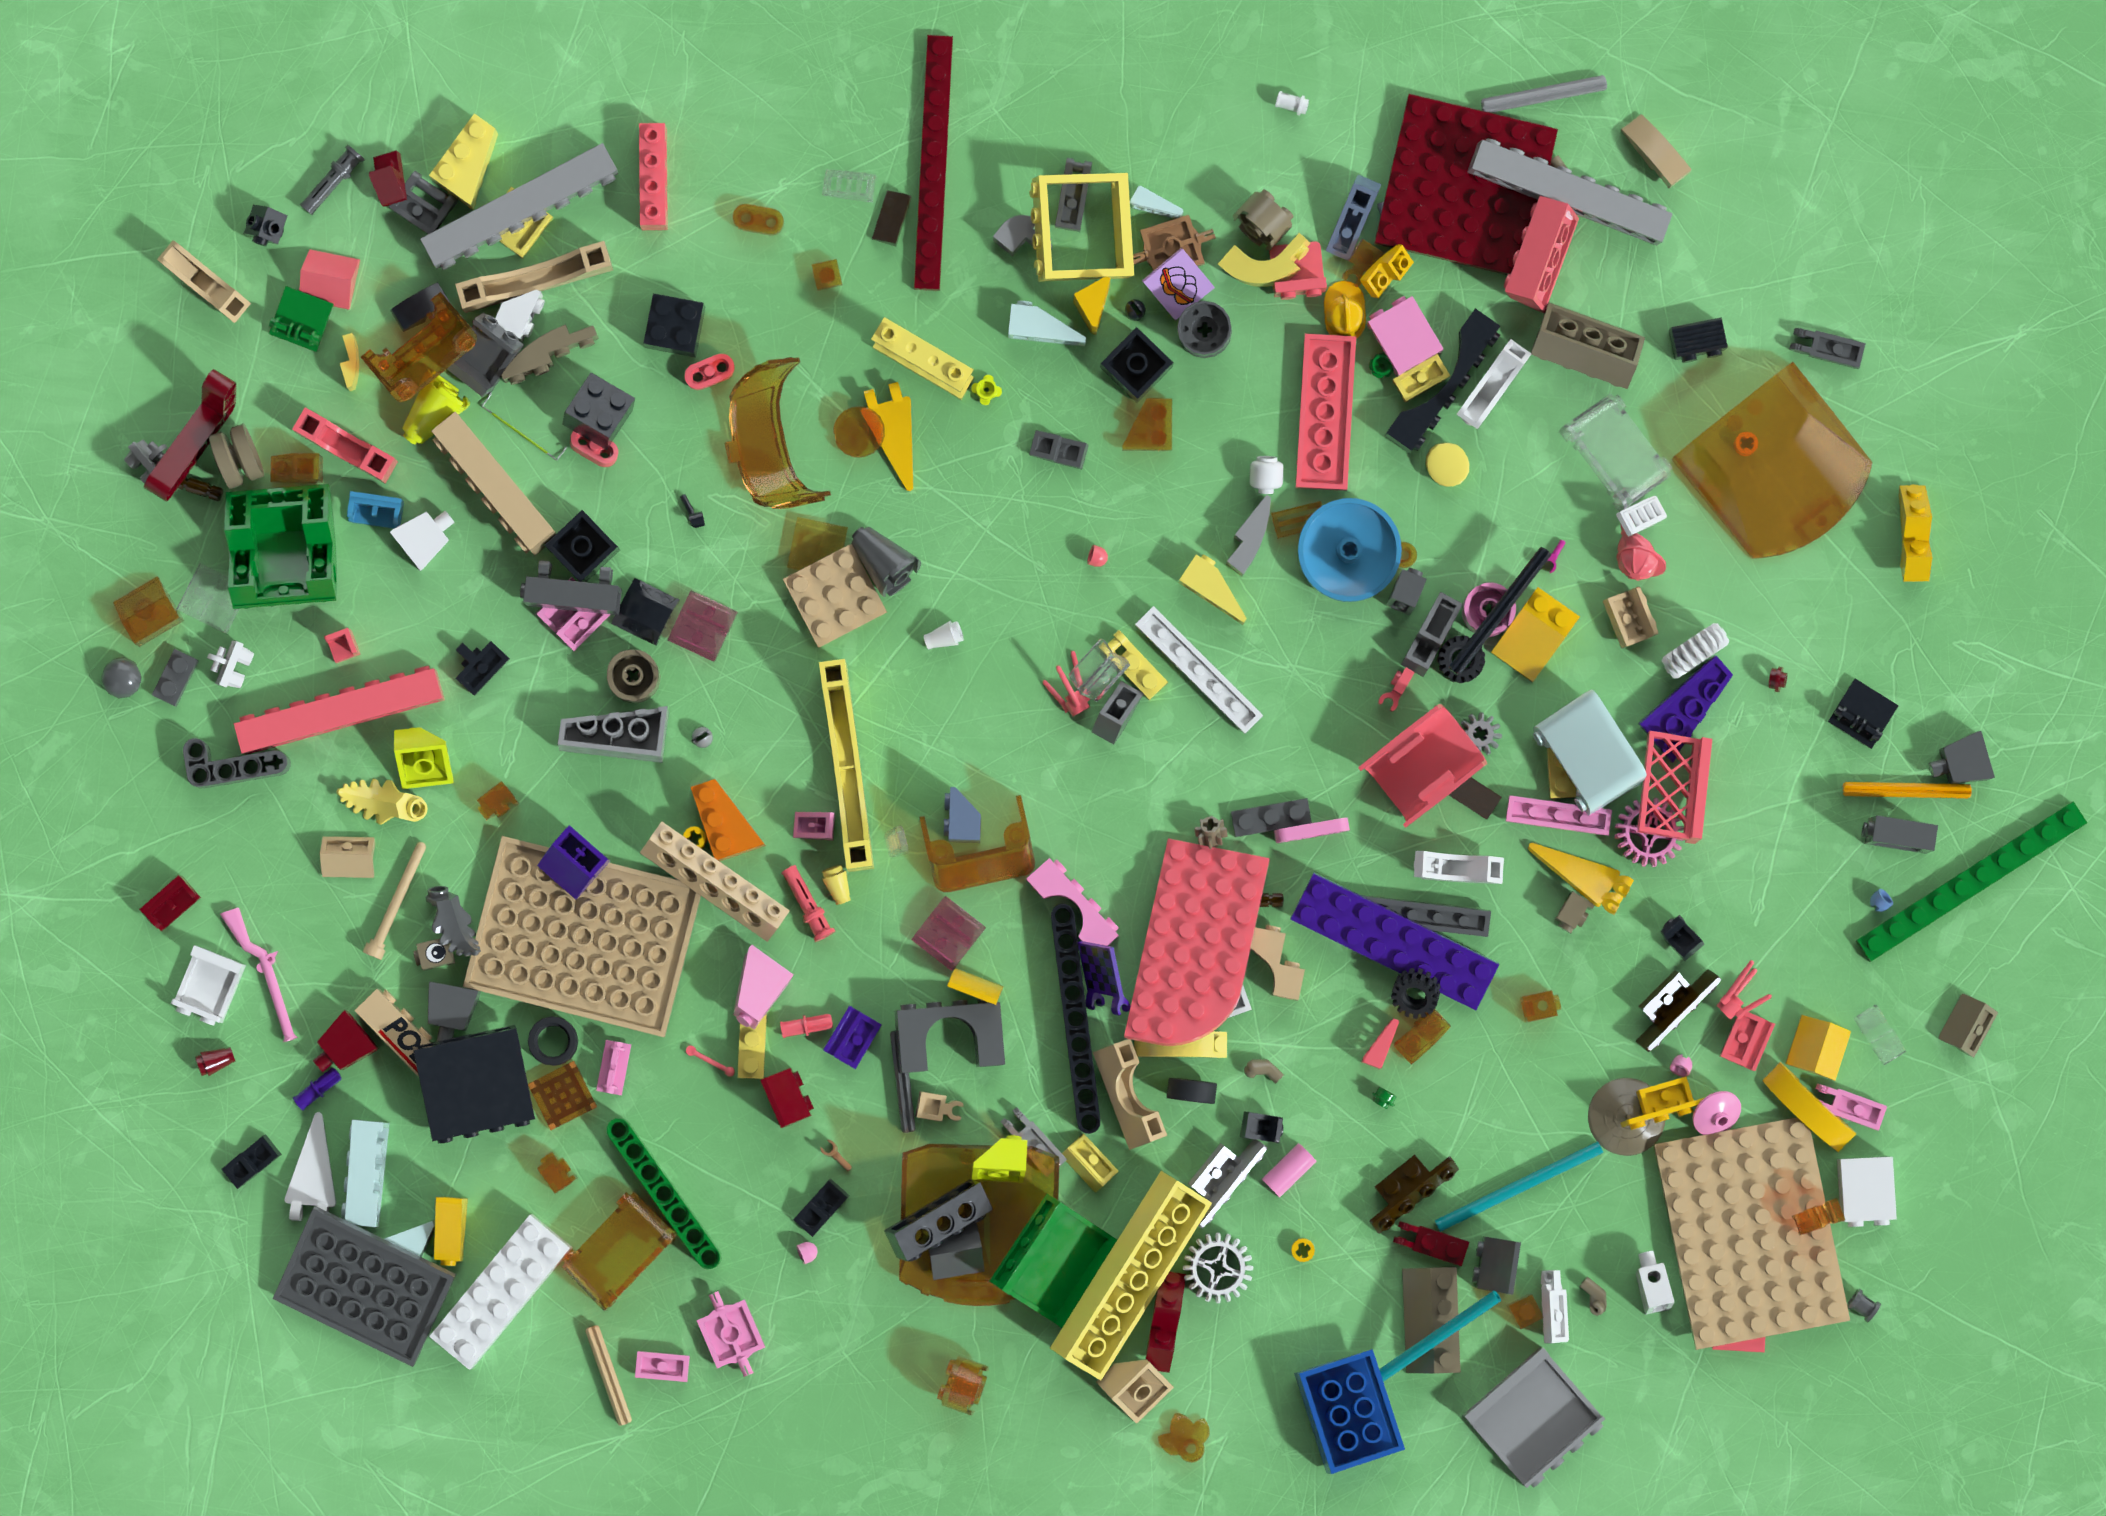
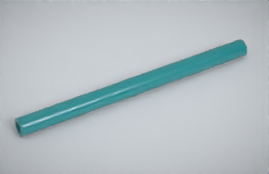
M1597 1141L1434 1220L1439 1232L1448 1229L1602 1154L1603 1150Z
M1493 1290L1381 1367L1379 1370L1383 1382L1501 1302L1499 1294Z

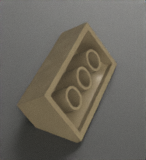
M1548 303L1531 355L1537 356L1541 360H1548L1562 365L1566 369H1573L1584 373L1591 378H1598L1609 382L1613 386L1628 389L1639 362L1645 337Z
M1456 1267L1402 1269L1405 1351L1458 1315ZM1459 1330L1407 1365L1406 1373H1461Z

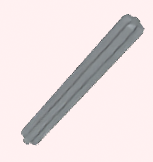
M1601 75L1482 99L1481 106L1484 112L1492 113L1604 91L1607 89V81L1605 76Z

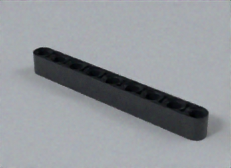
M1059 904L1051 912V922L1076 1119L1081 1132L1091 1134L1099 1129L1101 1120L1075 916L1070 906ZM1059 909H1066L1070 913V919L1066 923H1059L1056 920L1055 913ZM1064 934L1070 935L1073 938V945L1068 949L1061 948L1058 943L1059 938ZM1067 960L1074 961L1077 966L1076 972L1071 975L1065 974L1061 968L1062 964ZM1069 986L1077 987L1080 991L1079 998L1074 1001L1067 999L1065 996L1066 988ZM1072 1012L1081 1013L1083 1016L1082 1024L1080 1026H1072L1068 1021L1069 1014ZM1077 1037L1083 1038L1087 1044L1086 1049L1082 1052L1074 1051L1071 1046L1073 1039ZM1080 1063L1087 1064L1090 1069L1089 1075L1085 1078L1077 1077L1075 1074L1076 1065ZM1082 1089H1089L1093 1094V1099L1088 1104H1083L1078 1099V1093ZM1085 1115H1092L1096 1119V1126L1091 1130H1086L1082 1127L1081 1120Z

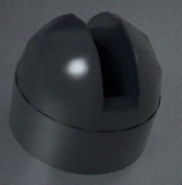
M1134 299L1126 304L1125 314L1130 320L1138 321L1145 315L1146 308L1142 301ZM1133 303L1141 312L1138 316L1135 313L1134 309L1130 306Z

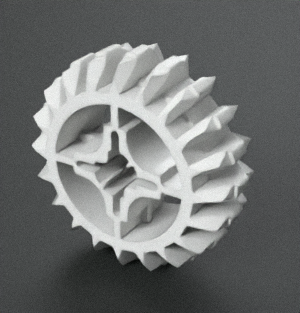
M1718 623L1711 624L1665 655L1662 659L1664 668L1673 678L1681 677L1727 646L1729 639L1726 636V632L1723 628L1721 629Z
M1216 1233V1241H1212L1210 1234H1206L1205 1238L1208 1243L1203 1244L1202 1240L1198 1238L1196 1242L1200 1248L1197 1250L1190 1246L1189 1250L1195 1253L1194 1256L1185 1255L1184 1257L1185 1260L1191 1261V1266H1183V1270H1191V1274L1184 1276V1279L1186 1281L1194 1280V1283L1189 1286L1190 1290L1197 1286L1200 1288L1196 1293L1197 1297L1202 1296L1203 1292H1206L1205 1301L1210 1302L1212 1295H1216V1303L1221 1302L1220 1295H1224L1225 1300L1230 1302V1292L1239 1297L1240 1293L1236 1288L1240 1286L1243 1290L1247 1289V1286L1241 1283L1243 1278L1248 1281L1252 1279L1251 1276L1245 1275V1270H1253V1266H1245V1261H1250L1252 1257L1251 1255L1242 1256V1253L1247 1250L1246 1246L1241 1247L1239 1250L1236 1248L1240 1243L1239 1239L1234 1240L1233 1244H1230L1231 1235L1226 1234L1224 1241H1220V1233ZM1221 1246L1214 1260L1199 1258L1206 1249ZM1228 1248L1238 1258L1239 1271L1228 1267L1226 1264ZM1221 1255H1223L1221 1260L1222 1266L1230 1270L1231 1273L1224 1271L1222 1274L1220 1272V1275H1216L1215 1281H1213L1215 1276L1214 1270L1210 1266L1205 1265V1263L1212 1265L1215 1262L1216 1264V1261H1220ZM1196 1265L1209 1270L1210 1280L1208 1287L1199 1280ZM1222 1276L1237 1278L1231 1286L1215 1290Z

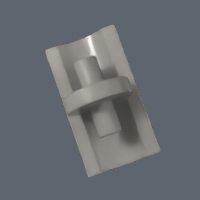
M144 440L138 443L133 442L128 446L131 451L124 461L132 469H137L141 464L147 469L140 477L141 481L145 484L148 476L169 448L166 444L158 447L153 441L149 444Z

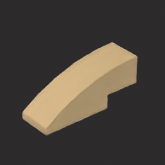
M1642 114L1621 129L1650 169L1655 170L1668 188H1671L1691 172L1692 169L1674 147Z

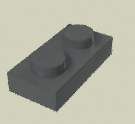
M174 649L152 696L177 707L199 660Z

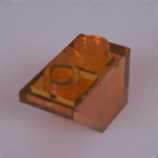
M290 453L271 456L270 482L323 483V457L319 453Z

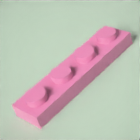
M1509 795L1505 822L1609 836L1612 810L1601 808L1588 816L1585 811L1582 812L1575 804Z

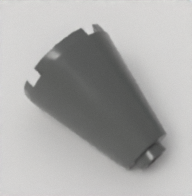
M860 527L852 535L853 540L851 544L883 597H886V593L892 596L899 592L911 581L909 575L912 571L916 574L919 571L921 561L916 556L873 528Z

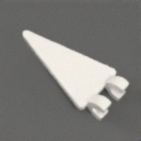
M320 1112L314 1115L284 1199L286 1203L291 1204L289 1219L293 1221H302L303 1205L317 1206L329 1212V1207L336 1205L323 1115Z

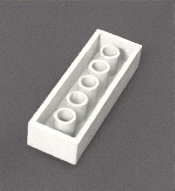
M533 1214L529 1215L429 1337L469 1370L473 1369L573 1247Z

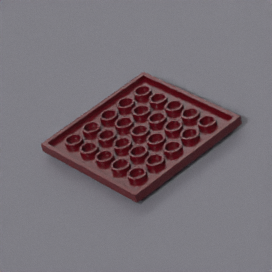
M1408 94L1374 244L1390 248L1401 244L1407 252L1500 274H1511L1514 267V255L1517 250H1520L1523 243V230L1526 226H1529L1532 218L1530 216L1531 208L1538 200L1470 174L1467 171L1477 144L1481 140L1486 141L1487 138L1500 142V147L1508 150L1510 148L1519 149L1524 152V156L1531 159L1534 157L1545 159L1550 166L1558 129Z

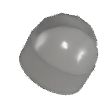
M699 727L694 730L692 741L697 747L706 748L712 743L713 734L708 728ZM705 732L708 733V736L699 742L695 739Z

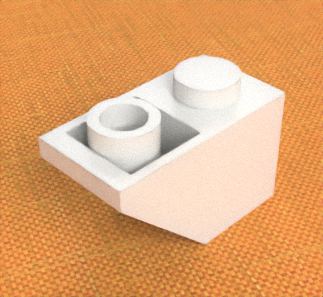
M534 290L503 302L495 319L502 328L514 333L518 340L523 342L524 338H529L532 333L534 323L531 322L535 313L540 314L544 306L543 294L541 291Z

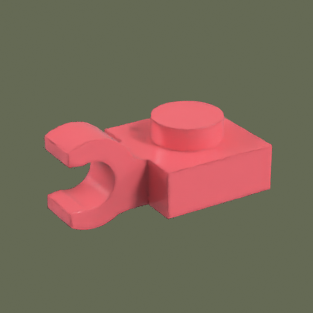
M1407 667L1403 672L1398 670L1390 683L1394 685L1393 690L1381 695L1378 704L1381 705L1386 698L1391 699L1393 705L1390 711L1393 712L1397 708L1398 701L1415 672Z

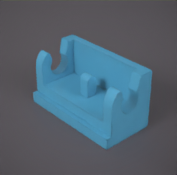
M350 491L347 510L348 522L393 529L401 525L404 501L401 498Z

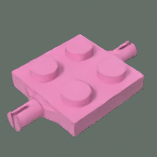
M719 1291L714 1293L715 1297L713 1294L708 1295L715 1310L708 1316L697 1320V1323L716 1367L720 1368L729 1363H738L743 1377L748 1375L747 1371L749 1374L754 1373L747 1358L754 1352L765 1348V1345L745 1299L733 1305H724Z

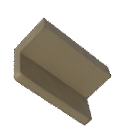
M1962 994L1942 1029L1939 1039L1974 1058L1998 1012L1986 1003Z

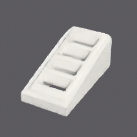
M1656 496L1649 497L1616 514L1628 537L1659 523L1667 517Z

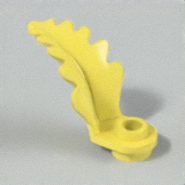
M372 779L370 787L367 786L365 780L359 781V787L356 782L352 781L350 787L344 784L343 788H338L336 791L337 795L340 796V801H346L345 806L347 808H351L354 805L353 813H359L364 809L363 818L368 820L373 815H376V823L380 825L394 817L416 822L424 818L427 813V804L421 797L400 792L392 780H386L383 787L380 786L377 779Z

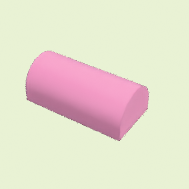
M1298 1143L1262 1178V1181L1280 1198L1317 1161Z

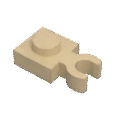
M920 1091L915 1117L942 1122L943 1114H945L948 1118L959 1121L961 1117L953 1115L952 1108L954 1106L963 1107V1103L957 1100L945 1103L946 1095Z

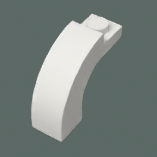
M1415 851L1414 877L1449 882L1502 884L1504 858Z

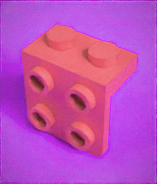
M1310 242L1307 254L1301 260H1295L1294 263L1301 269L1296 275L1287 281L1274 282V297H1281V300L1296 298V295L1306 294V297H1317L1326 292L1327 283L1323 273L1321 245L1319 242ZM1289 244L1275 245L1269 250L1270 260L1282 253Z

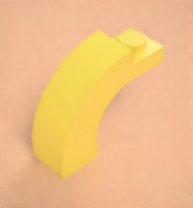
M1298 233L1282 253L1267 261L1254 260L1234 245L1218 265L1234 279L1244 284L1256 287L1274 286V282L1287 281L1301 270L1294 262L1296 259L1301 260L1307 254L1310 242Z
M1213 1031L1199 1040L1177 1046H1162L1134 1040V1049L1137 1057L1227 1058V1032Z

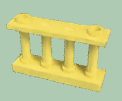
M885 317L871 338L875 342L873 349L962 400L974 380V377L971 375L974 369Z

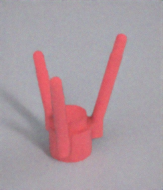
M1071 651V658L1080 692L1073 691L1059 665L1056 666V670L1069 694L1065 697L1067 702L1046 680L1042 682L1062 706L1064 712L1067 713L1069 711L1072 717L1090 708L1087 701L1091 700L1086 692L1075 651Z
M1753 960L1749 961L1728 992L1717 1004V1007L1729 1019H1732L1735 1015L1740 1019L1745 1013L1772 997L1771 994H1767L1746 1007H1741L1744 1002L1738 997V994L1757 973V969L1754 968L1748 974L1754 965Z

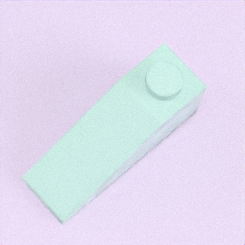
M1017 301V304H1011L1008 338L1085 346L1086 337L1039 307L1032 306V302Z

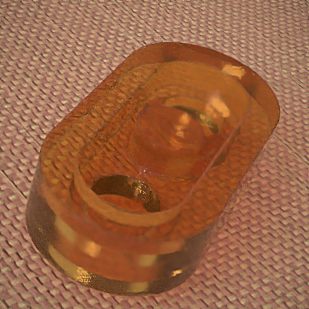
M742 204L733 212L734 224L742 231L773 236L780 233L784 227L783 216L776 209ZM748 214L751 216V219L745 223L741 218L743 215ZM769 219L776 221L774 227L767 226L766 223Z

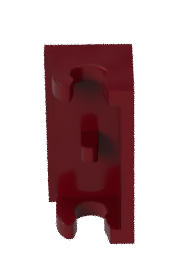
M178 875L139 910L162 932L201 897L183 876Z

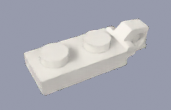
M1560 1270L1542 1271L1541 1292L1544 1343L1568 1342L1566 1289L1563 1290L1561 1285Z

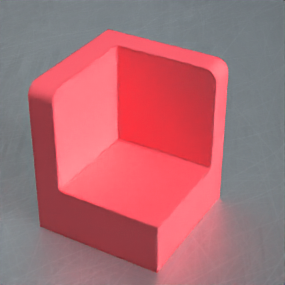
M345 628L324 636L336 664L361 655L351 629Z

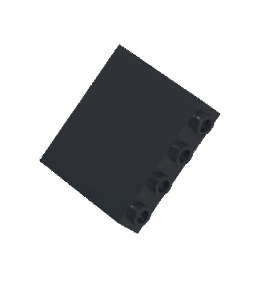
M515 1025L412 1047L432 1142L438 1141V1144L453 1141V1137L463 1135L464 1138L478 1136L479 1131L488 1129L490 1133L499 1132L505 1129L504 1126L514 1124L515 1127L526 1126L530 1124V1120L535 1119Z

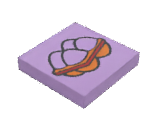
M1182 247L1142 280L1174 320L1181 316L1185 308L1198 302L1215 288Z

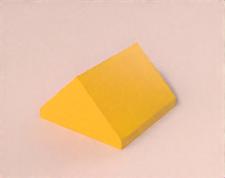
M1105 276L1074 294L1073 302L1091 334H1097L1111 277Z
M1801 1015L1785 1064L1835 1081L1851 1031L1831 1022Z

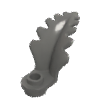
M446 886L429 888L426 901L431 903L432 906H436L437 909L432 930L434 933L443 934L439 941L440 944L446 945L451 943L448 951L454 952L457 950L456 955L458 956L462 954L464 956H477L481 950L480 946H478V941L472 938L476 936V933L467 926L471 924L472 919L461 907L458 895L449 892Z

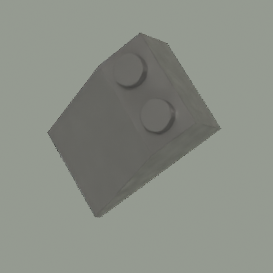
M1483 1236V1240L1478 1241L1476 1256L1480 1257L1479 1267H1474L1472 1282L1476 1283L1475 1288L1489 1291L1495 1290L1496 1292L1513 1295L1521 1242Z

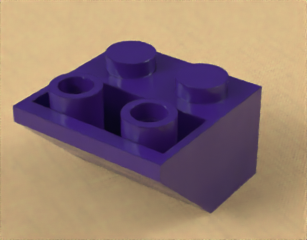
M569 825L550 846L537 866L577 900L608 865L610 860Z

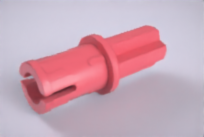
M830 1014L808 1018L805 1015L802 1019L780 1022L782 1036L786 1038L800 1034L809 1036L811 1032L833 1028V1022Z

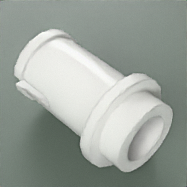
M1280 91L1275 107L1297 112L1298 116L1300 114L1305 115L1309 100L1305 99L1304 95L1298 97Z

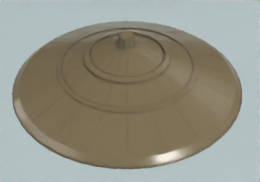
M1619 1078L1606 1083L1595 1093L1588 1110V1123L1593 1137L1604 1149L1614 1154L1631 1156L1645 1152L1659 1140L1664 1130L1665 1121L1655 1123L1654 1119L1645 1121L1646 1126L1631 1130L1630 1126L1622 1128L1620 1124L1625 1120L1643 1115L1636 1091L1651 1087L1650 1085L1638 1079Z

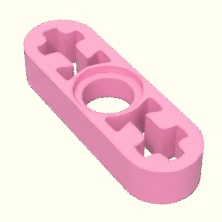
M1339 818L1274 830L1276 843H1284L1350 831L1348 818Z

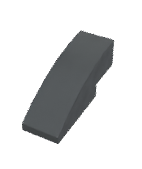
M1440 592L1401 665L1424 677L1463 604Z

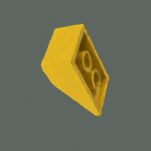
M1537 587L1491 653L1533 682L1580 616Z

